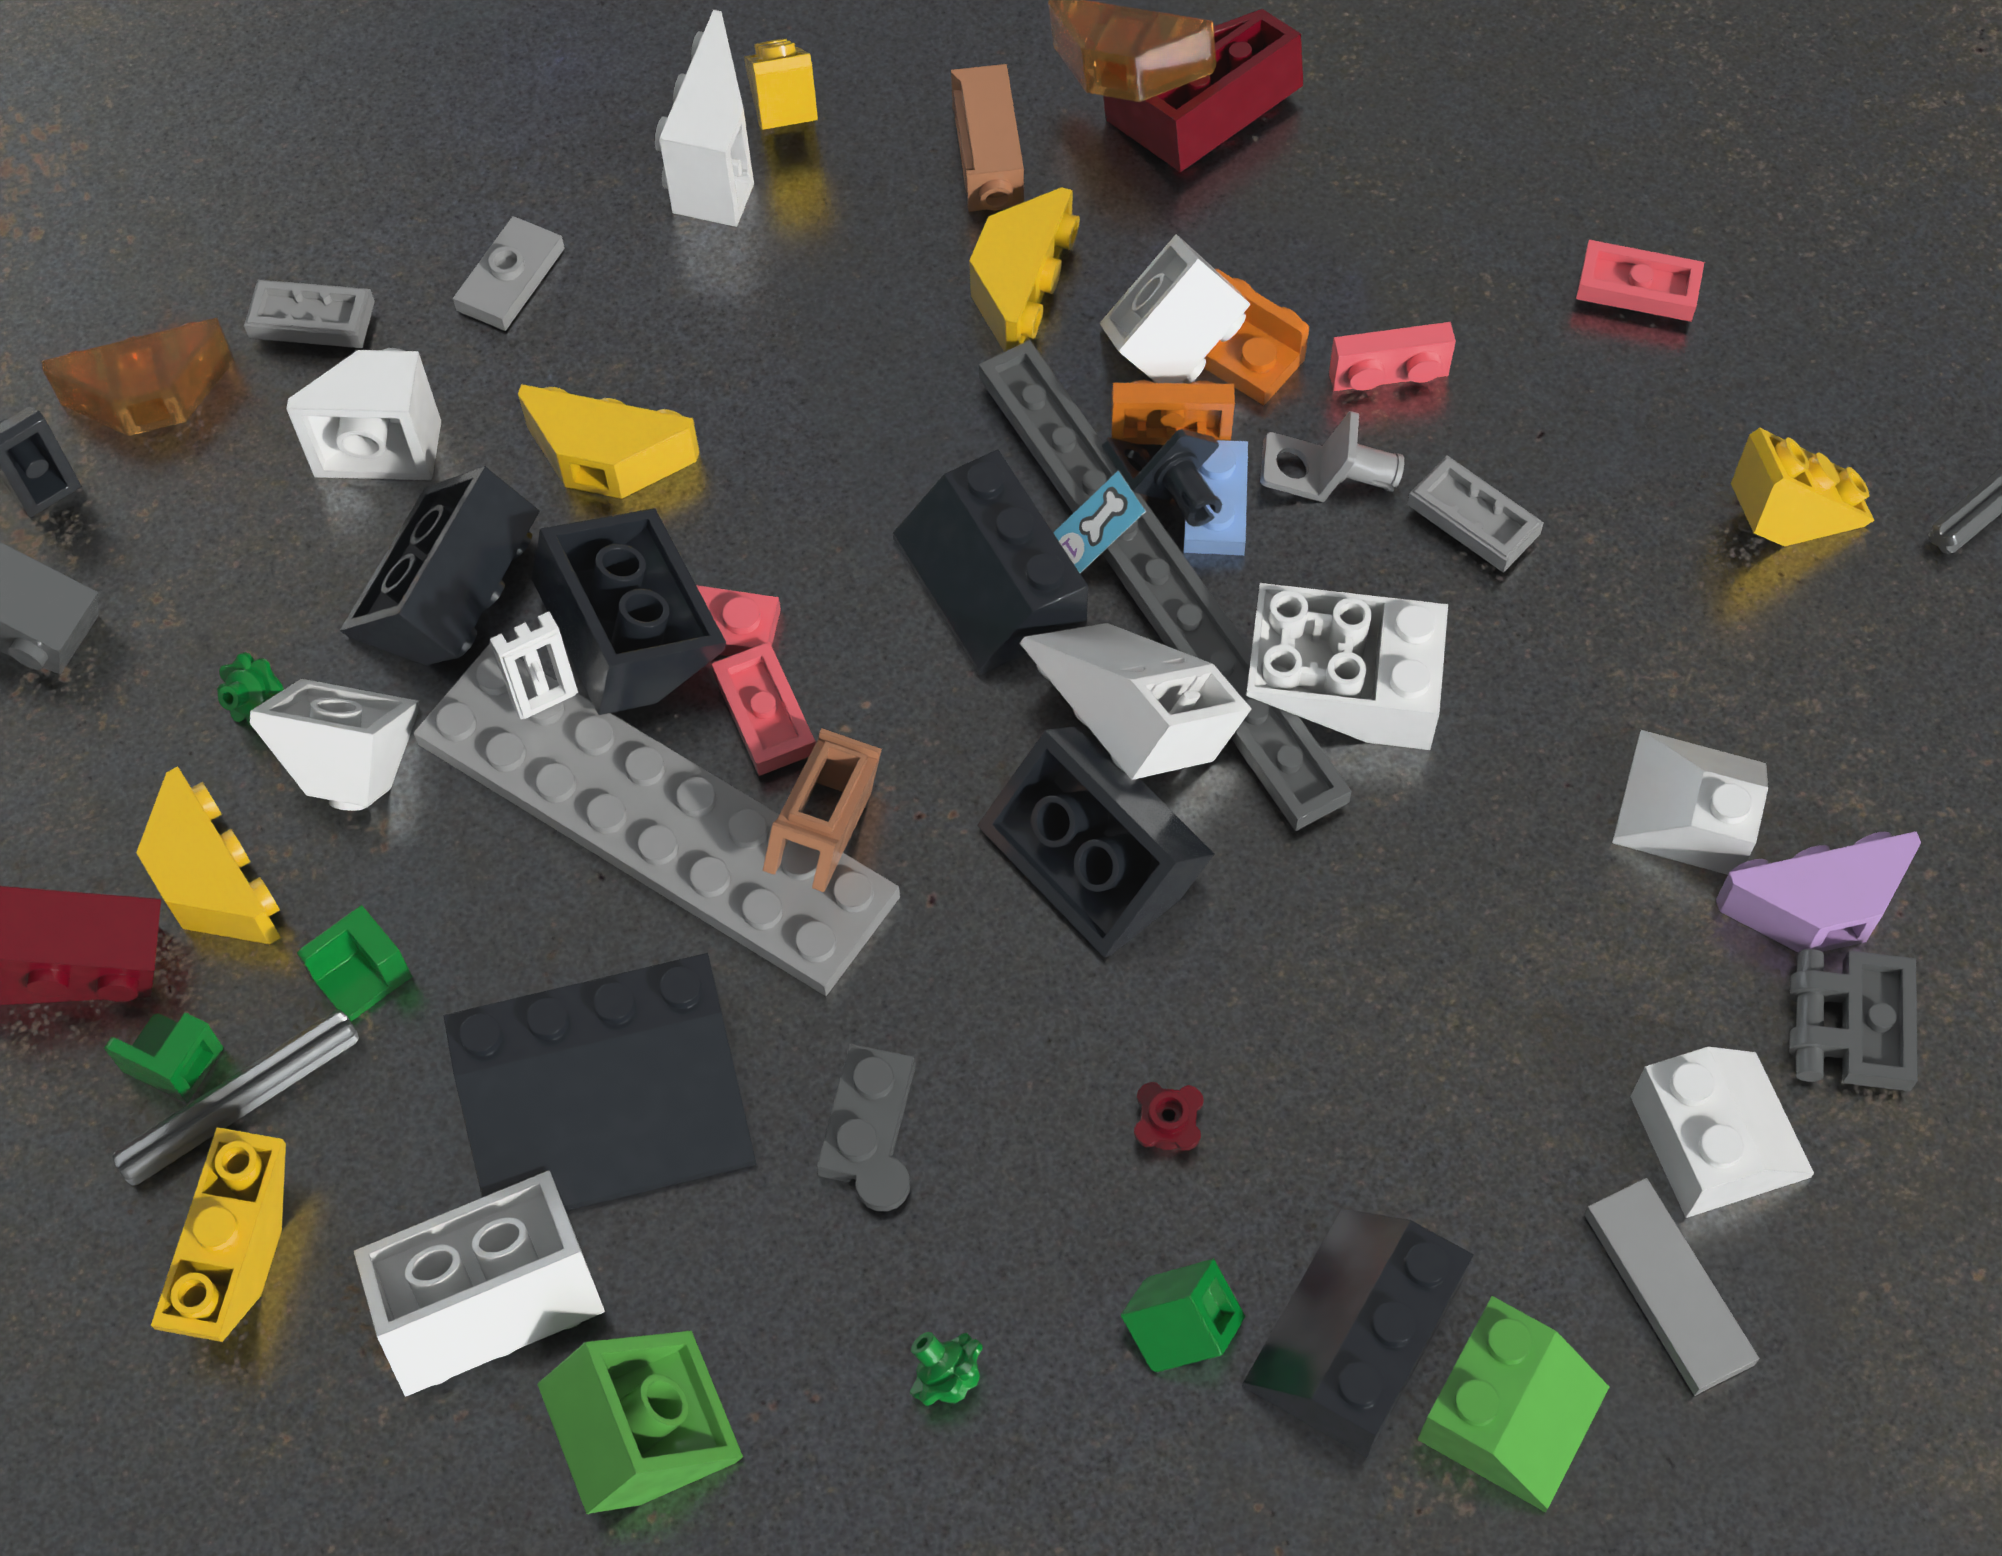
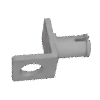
M1349 411L1323 446L1269 432L1263 440L1260 482L1265 487L1320 502H1325L1339 482L1342 483L1346 478L1393 492L1394 487L1399 485L1402 478L1404 456L1399 453L1393 454L1357 444L1359 413ZM1283 452L1297 455L1306 467L1305 476L1299 479L1286 476L1277 465V455Z

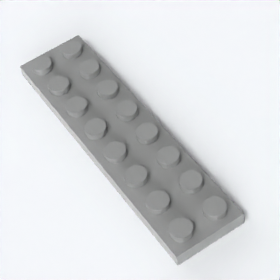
M491 643L414 731V736L419 746L824 996L828 995L900 898L898 885L844 853L825 892L813 889L812 885L820 851L790 840L784 848L781 864L776 874L773 875L762 871L772 824L777 820L778 813L613 714L598 715L593 703L578 693L526 719H520L511 702ZM519 658L515 659L528 700L536 697L526 664ZM544 674L549 690L559 686L556 680Z

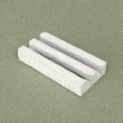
M550 612L538 616L541 628L531 632L526 622L514 627L517 639L509 643L506 642L502 633L490 639L508 694L520 719H526L578 693L559 628ZM545 645L547 646L557 682L559 683V686L549 690L536 650ZM521 656L524 658L536 697L529 700L515 659Z

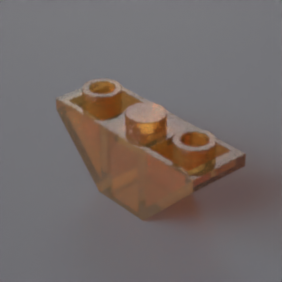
M1087 0L1048 1L1054 48L1086 93L1141 102L1210 75L1216 68L1213 21Z
M212 318L200 322L186 323L180 327L144 336L129 337L123 341L83 351H72L63 356L42 360L41 363L42 369L61 405L122 434L131 436L186 422L233 364L234 358L218 318Z

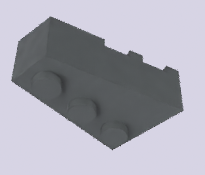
M0 542V652L12 656L29 668L35 670L44 668L61 675L99 616L98 592Z

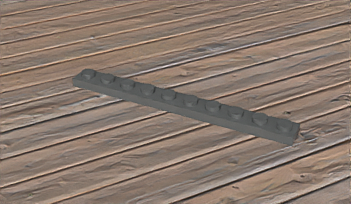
M1030 340L979 364V379L1074 513L1118 471L1102 447V440ZM1134 493L1146 512L1102 552L1106 561L1164 644L1214 664L1251 707V711L1232 735L1231 740L1294 830L1297 831L1348 804L1352 790L1299 716L1246 696L1252 650L1142 496Z

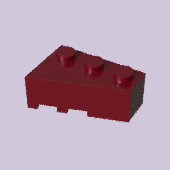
M1259 9L1197 32V42L1169 52L1166 45L1149 50V60L1122 70H1120L1117 63L1100 68L1106 121L1179 172H1182L1303 86L1301 33L1264 9Z
M0 886V1005L89 1000L126 1002L136 998L151 997L161 899Z

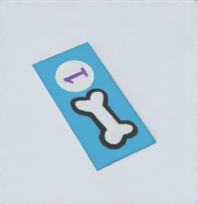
M1118 470L1053 533L1079 573H1081L1146 511Z

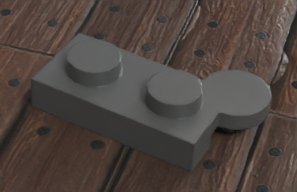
M849 1044L818 1159L817 1172L819 1177L843 1182H849L852 1179L856 1180L858 1196L868 1208L876 1211H889L899 1207L906 1200L910 1192V1176L906 1167L898 1159L891 1156L894 1153L916 1067L915 1057Z

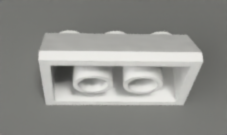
M550 1170L354 1250L377 1338L405 1397L427 1387L443 1383L453 1376L493 1359L509 1355L519 1348L559 1331L575 1327L581 1322L605 1312Z

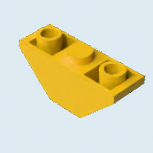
M787 39L754 44L756 54L744 56V61L760 128L764 130L818 120L810 53L795 47V43H791Z
M1061 187L988 216L969 260L971 298L1004 352L1024 343L1026 337L1034 339L1037 335L1043 315V305L1040 304L1045 292L1054 293L1061 272L1062 262L1059 259L1063 248L1072 249L1078 234L1080 217L1072 214L1073 190Z
M523 384L520 386L518 397L527 428L566 488L623 499L697 461L699 447L693 418L684 417L675 411L667 409L654 411L629 406L612 398L599 400L569 394L557 387L538 388Z
M1758 428L1749 434L1731 481V486L1754 534L1785 547L1862 528L1874 521L1865 502V499L1869 497L1868 488L1854 469L1851 467L1844 469L1830 462L1820 452L1813 454L1801 448L1789 437L1782 439L1762 428Z
M178 766L166 772L136 853L182 929L269 945L280 939L279 933L269 916L280 911L261 877L248 883L240 870L241 867L251 861L232 829L220 835L211 820L222 814L204 783L200 782L190 787Z
M216 1128L151 1323L155 1330L223 1342L261 1297L282 1232L286 1143L283 1139Z

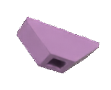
M1877 832L1860 839L1852 846L1830 850L1829 846L1819 845L1799 852L1792 859L1768 863L1766 859L1750 860L1736 866L1729 872L1716 898V903L1721 913L1796 952L1804 949H1816L1824 952L1867 942L1883 916L1921 841L1917 832L1893 837L1889 832Z

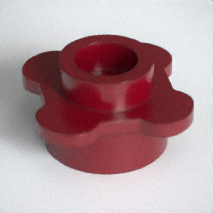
M1149 1082L1141 1086L1137 1092V1102L1141 1105L1142 1111L1141 1120L1134 1127L1136 1140L1145 1147L1155 1146L1164 1150L1177 1148L1191 1150L1196 1147L1201 1139V1131L1196 1126L1197 1111L1203 1106L1204 1099L1202 1093L1191 1085H1186L1180 1090L1163 1089L1156 1082ZM1166 1111H1171L1175 1114V1118L1172 1121H1166L1163 1119L1162 1114Z

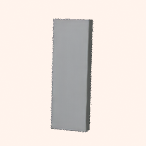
M1647 1178L1587 1207L1584 1213L1586 1219L1694 1396L1753 1367L1760 1358Z

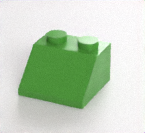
M1491 1296L1434 1403L1417 1440L1546 1512L1609 1386L1556 1330Z
M692 1331L585 1342L537 1384L586 1514L645 1504L733 1465L743 1457Z

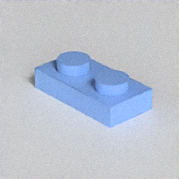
M1217 440L1219 447L1199 468V472L1213 493L1221 500L1222 508L1219 513H1215L1209 505H1206L1215 518L1198 527L1188 525L1185 520L1184 553L1244 556L1246 543L1248 441Z

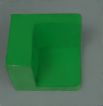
M360 905L303 946L297 953L314 983L335 1009L344 1012L350 1021L359 1017L413 977L400 950L363 905Z
M186 1012L179 1022L159 1013L154 1014L132 1046L115 1037H111L104 1047L105 1051L122 1072L186 1104L189 1103L225 1049L208 1023Z
M1214 1258L1146 1278L1121 1313V1317L1150 1369L1154 1372L1223 1355L1246 1317Z

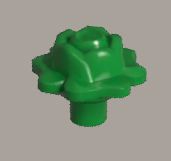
M247 652L238 654L233 663L222 665L219 669V675L224 683L220 684L217 688L218 701L224 709L230 710L231 717L236 722L247 720V723L251 726L250 711L284 690L282 683L271 670L268 660L259 658L254 661L251 654Z
M932 1332L920 1335L911 1347L912 1354L920 1361V1364L916 1368L917 1379L910 1389V1394L915 1399H920L925 1406L932 1405L937 1400L948 1403H957L963 1400L967 1392L976 1387L979 1381L980 1374L976 1361L983 1345L977 1339L972 1340L968 1333H962L953 1340L940 1342Z

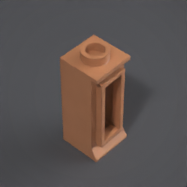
M1007 64L951 70L952 106L955 115L968 212L1002 210L1023 203L1024 167Z
M821 728L818 740L780 815L772 824L762 871L773 875L776 874L781 864L784 848L790 840L820 851L812 888L825 892L871 795L882 751L881 748ZM817 783L843 792L829 822L803 813Z

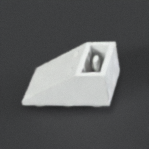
M713 10L705 31H698L694 37L691 50V64L687 73L679 74L673 93V107L668 117H661L658 122L655 134V148L657 151L662 152L664 163L662 186L669 191L673 214L737 227L753 188L754 180L744 109L721 11Z
M1260 583L1246 696L1367 743L1430 750L1440 712L1448 604Z
M1109 623L1026 636L1020 642V645L1037 664L1039 672L1052 682L1073 708L1076 717L1088 726L1111 754L1115 765L1123 770L1131 780L1213 762L1251 711V707L1214 664Z

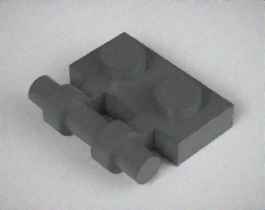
M1816 949L1799 951L1797 953V972L1790 976V998L1797 1002L1796 1027L1790 1030L1789 1053L1796 1057L1797 1079L1807 1082L1822 1080L1824 1076V1058L1835 1057L1842 1058V1083L1911 1091L1918 1082L1916 958L1849 950L1842 961L1841 974L1824 972V953ZM1825 1002L1842 1003V1029L1824 1027Z

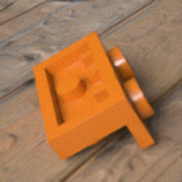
M1215 269L1251 305L1245 310V321L1236 334L1225 342L1219 340L1204 357L1206 359L1204 369L1226 383L1234 384V388L1264 406L1305 361L1309 326L1294 311L1286 307H1279L1256 293L1245 281L1239 278H1232L1221 270Z
M1138 380L1131 383H1113L1111 438L1135 444L1164 445L1177 430L1185 429L1213 436L1216 440L1231 441L1235 406L1234 384H1217L1210 381L1154 383L1147 380Z

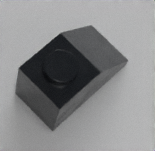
M27 407L12 417L0 421V479L30 518L82 487L46 419L39 410Z

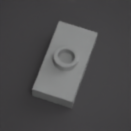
M512 216L453 297L456 311L506 331L565 249L562 236Z
M258 279L244 328L251 339L362 348L375 301L371 289Z
M1446 456L1409 493L1407 503L1408 506L1503 573L1541 534L1544 524L1540 519L1449 456Z

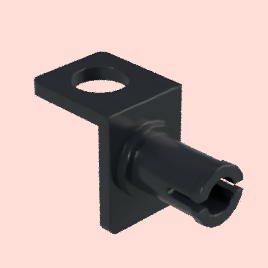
M1179 429L1153 458L1139 444L1110 437L1103 442L1102 447L1133 493L1165 500L1173 498L1184 514L1186 522L1192 527L1204 525L1215 518L1206 505H1209L1215 513L1221 511V500L1213 493L1199 472V468L1219 447L1215 437ZM1126 456L1138 463L1142 470H1136L1129 463Z

